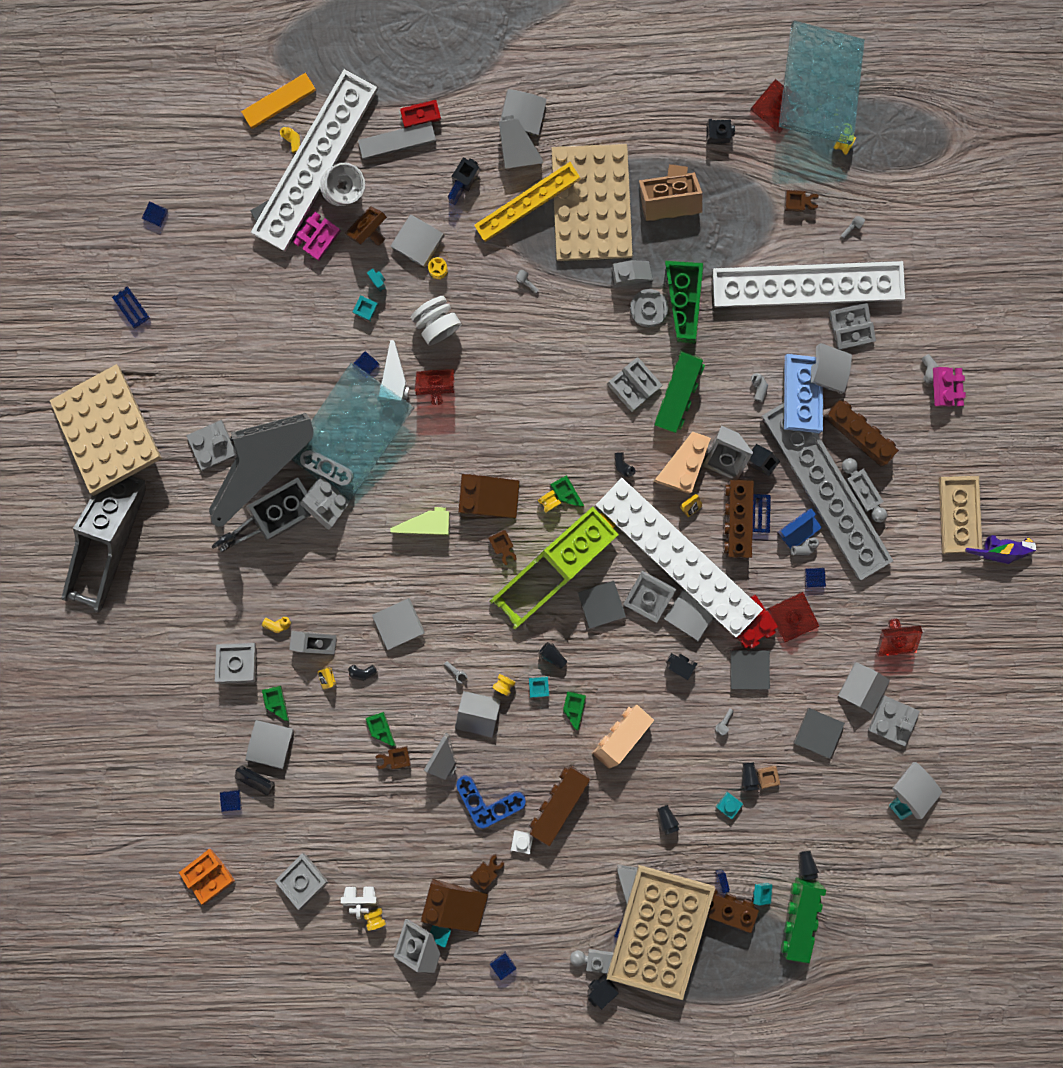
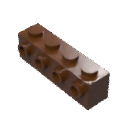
M837 401L823 416L825 420L880 467L887 465L899 451L891 439H885L877 427H871L866 422L867 419L860 413L856 414L852 410V406L846 401Z
M730 480L728 485L724 487V495L727 496V504H724V515H727V523H724L723 531L724 534H727V542L723 543V553H726V558H752L754 481Z
M569 765L568 769L564 767L559 775V778H561L559 784L553 785L549 792L551 797L548 802L544 800L539 808L540 815L538 818L534 817L529 825V828H531L530 835L548 846L555 839L590 781L589 776Z
M715 889L707 917L751 933L759 912L756 906H754L755 904L746 899L743 902L736 900V896L729 893L723 895Z

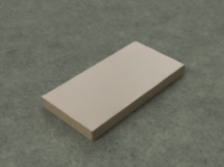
M979 476L939 477L942 554L967 553L965 552L966 548L982 549Z

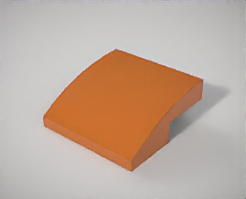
M208 849L179 872L188 889L193 890L201 905L208 903L235 882L228 869L211 849Z

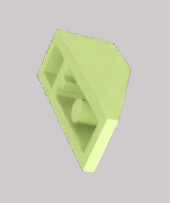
M434 507V511L425 512L392 527L390 532L449 535L450 512L446 511V508Z

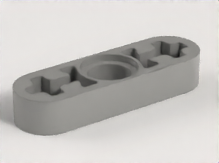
M313 450L302 453L300 462L304 467L339 485H347L353 481L354 475L349 468ZM313 455V456H312V459H313V460H315V461H319L320 459H322V460H321L318 464H316V463H314V462H310V463L308 464V463H307V462H308V459H306V456ZM325 462L330 463L332 466L330 473H325L322 470V465ZM337 467L339 468L337 472L341 474L346 472L348 480L342 481V477L338 474L334 475V477L332 476L336 472Z

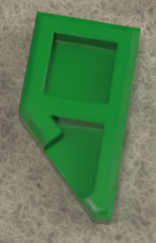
M567 475L550 484L560 502L578 507L584 506Z
M282 685L262 690L265 708L282 718V720L288 721L289 717Z
M567 691L563 711L575 730H579L586 695Z
M384 712L365 718L373 738L383 741L392 747L396 745Z

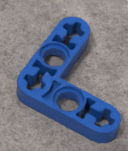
M463 775L457 780V790L474 823L479 828H486L521 810L525 806L526 799L521 792H513L486 806L474 780L470 776ZM463 779L466 782H470L468 785L470 791L475 790V792L468 794L467 797L464 795L467 793L466 788L460 787ZM472 796L478 797L480 801L476 807L470 806L468 802ZM514 796L522 798L520 801L521 805L513 804L511 805L513 810L509 811L505 801L508 800V803L513 802ZM497 805L505 807L506 811L503 815L495 813L494 808ZM491 809L495 819L492 820L490 816L486 819V823L479 822L480 814L486 816L489 814L488 810Z

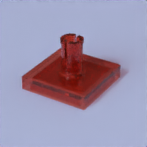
M775 79L750 110L780 133L804 105V102Z
M454 369L416 371L415 394L431 395L432 405H436V397L438 405H441L443 403L442 394L454 393Z
M800 592L768 607V611L777 624V630L784 643L820 627L804 592Z
M899 619L889 620L888 625L890 629H882L876 649L877 655L888 656L916 653L923 633L921 626L901 627Z

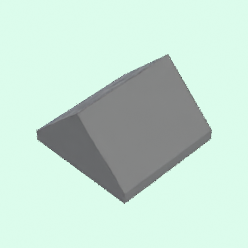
M855 662L838 696L873 714L890 680L880 673Z
M463 691L455 729L492 737L501 699Z

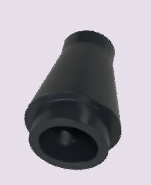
M545 643L538 653L541 659L557 666L559 669H562L567 663V660L553 643Z
M754 762L743 763L742 786L744 791L760 790L759 785L761 783Z
M668 805L657 809L661 830L664 831L665 835L680 830L678 827L680 824Z
M811 850L799 852L800 876H802V879L818 878L817 873L819 871L812 857Z

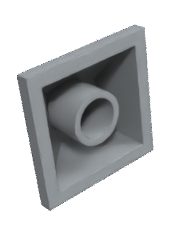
M721 426L702 466L730 479L738 480L753 452L739 433Z
M448 733L444 734L424 769L425 772L444 780L447 776L452 777L457 768L454 766L456 758Z
M405 919L394 957L416 972L435 973L440 952L433 935L412 921Z

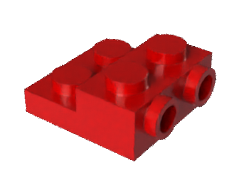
M756 594L750 598L763 610L737 636L744 648L749 646L750 649L760 644L759 639L762 637L769 638L776 633L775 629L778 627Z

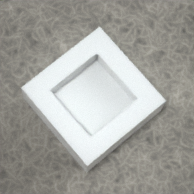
M515 830L511 851L530 854L533 836L530 833Z

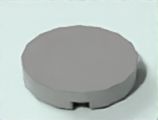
M645 289L638 292L630 305V312L634 321L640 326L648 328L662 323L668 311L666 298L660 292L653 289Z

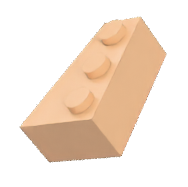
M692 432L653 482L687 494L692 493L711 438Z
M638 705L632 708L628 707L623 712V718L620 722H615L610 728L611 732L601 739L598 743L599 746L592 752L609 769L620 764L654 721Z

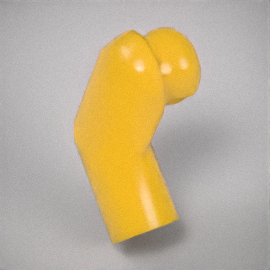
M289 127L281 128L280 136L291 143V151L296 153L300 147L299 134Z
M282 617L275 622L265 618L261 626L275 633H280L287 630L291 622L288 617Z

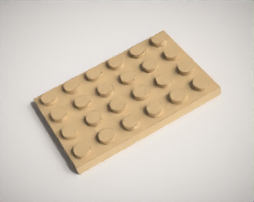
M627 144L552 147L553 172L571 162L581 180L554 197L556 260L632 258Z
M117 364L50 400L91 495L94 496L162 459L122 370Z
M638 865L608 969L607 979L683 1000L715 886Z

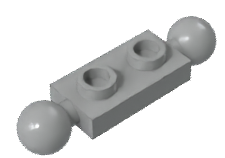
M848 458L844 460L842 469L851 475L846 481L865 512L872 509V519L878 523L884 522L887 519V511L878 506L884 501L864 469L859 472L857 471L858 465L854 459Z
M589 949L588 956H586L582 951L576 950L571 954L570 961L577 967L585 963L586 971L608 973L613 952Z

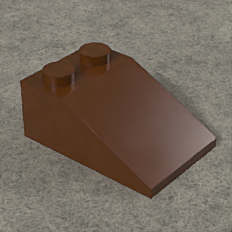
M462 474L458 513L516 518L520 480Z
M432 879L420 922L438 927L478 932L488 894Z

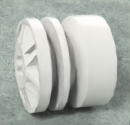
M339 163L328 168L320 180V190L323 197L335 206H345L357 201L365 189V179L362 172L350 163ZM343 182L344 186L338 189L339 183Z
M444 296L427 301L411 315L412 321L417 322V329L426 327L421 335L428 346L446 339L462 325L455 313L447 314L451 306L446 304L447 300Z

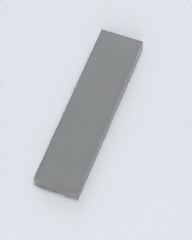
M427 122L360 139L358 142L362 158L366 160L436 142L432 123Z

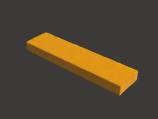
M305 72L241 112L251 129H254L312 94L316 89Z

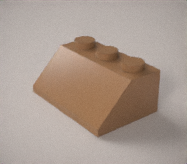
M695 172L682 176L639 180L642 208L646 221L702 213V191ZM686 177V182L677 181L673 184H667L668 179Z

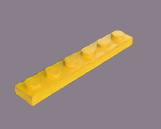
M569 162L474 226L484 242H487L581 180L571 162Z

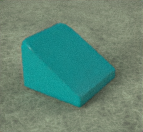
M898 797L889 804L900 820L913 814L909 806L901 803Z
M432 925L430 933L433 935L437 945L446 947L452 928Z

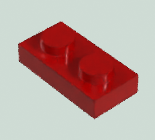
M437 100L400 108L404 128L441 120Z

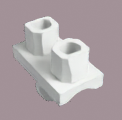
M346 887L344 897H341V904L343 906H356V908H349V914H356L357 919L362 918V913H369V907L362 906H378L374 887H364L363 897H356V887Z

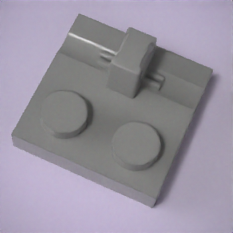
M222 420L186 435L202 471L236 456V450Z
M321 476L299 504L324 527L330 529L350 501Z
M641 571L623 605L657 623L676 589Z
M255 643L216 645V684L255 682Z
M882 695L868 731L905 746L920 711Z
M304 853L275 880L298 910H302L329 883Z

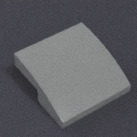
M508 89L500 121H502L503 116L513 115L514 119L520 121L527 134L536 137L539 135L547 99L534 94Z
M410 214L391 244V248L407 256L411 261L425 267L445 235Z
M868 303L829 311L838 349L876 341L874 325L870 320Z
M822 343L817 345L816 363L811 366V383L841 394L844 393L850 375L852 354Z
M638 357L607 383L631 412L663 386Z
M683 589L664 619L699 641L714 617Z
M410 598L372 615L387 650L425 633Z
M256 720L245 760L283 770L294 730Z
M917 762L912 763L892 788L900 802L907 804L915 818L922 819L942 794L937 783Z

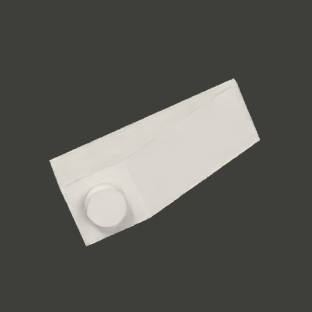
M390 340L379 397L384 400L404 403V399H408L409 388L407 387L396 343Z

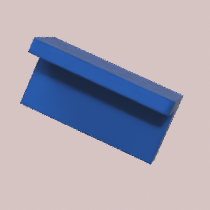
M812 508L778 531V534L790 550L792 546L800 545L821 529V525L814 517L816 514Z

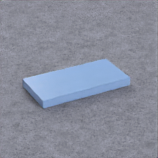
M793 354L785 355L784 430L813 433L823 432V387L811 383V366L816 363V357Z

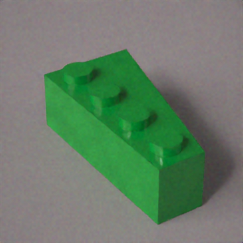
M665 261L677 342L696 344L703 263Z
M681 350L654 423L655 426L674 433L677 432V429H682L685 420L682 418L684 411L688 412L691 405V400H689L690 394L695 393L698 382H695L698 375H702L705 364H702L703 359L701 357Z
M795 878V883L791 885V894L793 896L792 902L788 903L787 912L789 920L785 922L784 933H786L785 941H782L781 952L787 960L810 964L815 937L812 934L818 929L817 913L822 912L821 896L826 895V889L818 881Z

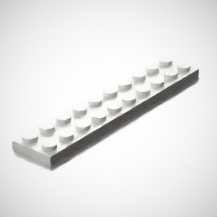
M345 69L343 70L251 231L253 235L286 252L320 192V180L323 173L338 161L378 90L376 86Z
M903 261L712 269L714 308L903 301L905 299Z
M623 478L596 504V507L735 638L763 610Z

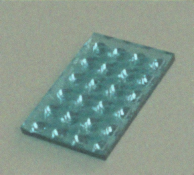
M793 21L790 31L779 127L848 145L852 144L854 141L865 39Z
M350 363L311 421L314 431L313 438L291 460L317 479L321 475L304 467L300 462V457L305 451L313 450L349 468L354 475L353 481L350 484L339 485L327 478L325 479L342 493L348 501H351L415 407L357 365ZM313 455L306 456V459H308V464L310 462L318 464L322 460L320 459L319 461H315L312 459ZM325 462L322 465V470L325 473H330L332 470L331 464ZM337 467L336 472L332 476L334 477V475L338 474L342 477V481L348 480L346 472L342 474L337 472L339 469Z

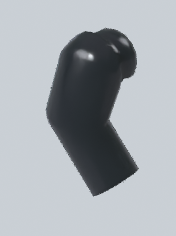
M624 452L614 453L617 472L624 477L629 478L633 476L636 470L633 466L625 463Z
M356 665L348 668L349 676L352 679L365 681L378 673L374 665L365 670L359 669Z

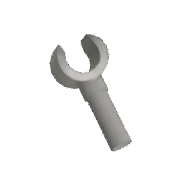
M856 216L849 227L841 234V237L844 239L854 227L860 229L865 219Z
M520 270L516 276L517 281L527 285L532 291L537 293L538 289L527 280L529 274L524 270Z
M448 661L444 663L456 675L458 683H463L458 679L460 674L468 678L464 671L457 670Z
M732 709L728 710L724 719L715 727L721 736L729 731L725 724L733 713Z

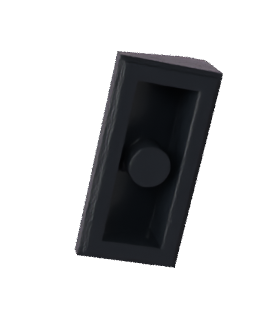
M243 765L236 769L235 779L267 796L270 794L275 785L274 782Z

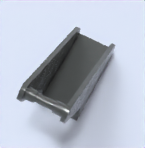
M306 413L231 432L236 449V458L209 508L213 525L217 527L225 525L311 441L314 431L311 419Z
M129 476L94 496L92 495L73 527L75 546L62 593V600L68 601L70 599L88 604L89 607L94 608L95 612L100 613L146 491L145 480ZM92 539L105 543L108 547V557L97 599L89 598L73 591Z

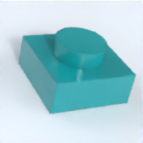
M372 268L367 272L368 277L380 292L386 288L383 283L386 280L380 271L376 273Z
M360 295L352 313L371 321L378 303Z
M548 676L529 678L530 698L549 696Z
M726 792L716 805V808L733 819L743 803L729 792Z
M755 884L753 904L759 906L771 904L773 884Z

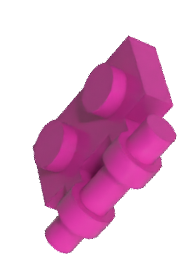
M314 212L306 220V225L303 229L297 232V237L293 243L299 247L302 242H305L306 244L302 249L317 261H320L341 230L325 218L319 224L317 221L321 216ZM312 228H315L316 231L313 233L311 238L308 237L307 235L312 230Z
M950 367L933 368L935 406H955L954 399H956V407L964 406L966 392L963 389L965 375H963L962 368H955V375H953V368Z

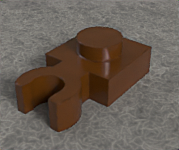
M786 190L784 211L803 212L805 207L810 210H816L818 205L812 204L811 200H817L819 195L811 194L807 197L805 196L806 191Z
M506 530L488 538L496 555L503 554L502 561L505 565H508L506 562L507 556H512L514 561L517 560L516 555L509 550L514 546Z
M408 746L389 749L388 756L385 754L375 756L376 759L382 758L384 760L383 765L377 766L378 769H384L388 764H391V769L411 766Z
M496 854L491 856L488 865L483 861L470 875L483 890L497 877L498 874L495 870L501 869L504 865V861H501L500 864L493 862L497 857Z

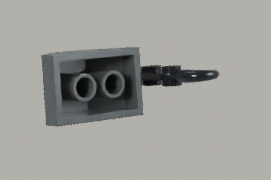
M299 478L247 505L246 508L252 517L232 533L229 532L220 537L212 545V548L218 547L222 553L260 532L267 541L310 517L311 514L299 504L307 494ZM254 522L256 523L259 530L235 541L238 534Z

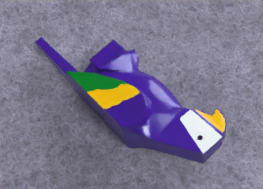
M991 535L987 537L984 543V550L966 548L965 552L983 556V559L1010 564L1015 560L1032 555L1036 551V545L1032 539L1027 537L1024 541L1017 542L1010 539L999 540L996 536Z

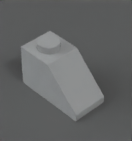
M630 260L614 263L612 266L615 288L653 280L649 261Z
M292 631L289 650L303 653L334 654L337 635Z

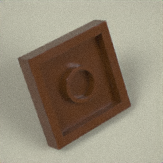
M370 206L345 234L349 239L360 245L369 237L379 246L383 243L385 237L376 228L387 216L382 211Z

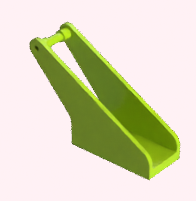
M591 507L489 602L491 604L495 603L498 608L500 607L514 624L513 628L516 629L619 534L594 507ZM545 557L561 574L564 580L521 618L511 610L501 595L538 561Z

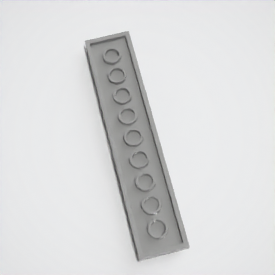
M784 403L762 415L761 418L858 580L861 581L893 562V559L818 434L784 430Z

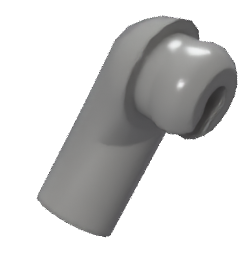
M927 354L921 361L927 367L923 379L926 383L930 384L933 382V368L939 366Z
M755 373L751 376V381L757 390L754 400L763 402L768 384L761 374Z
M814 537L809 538L801 546H792L791 554L802 556L812 554L819 545L818 539Z

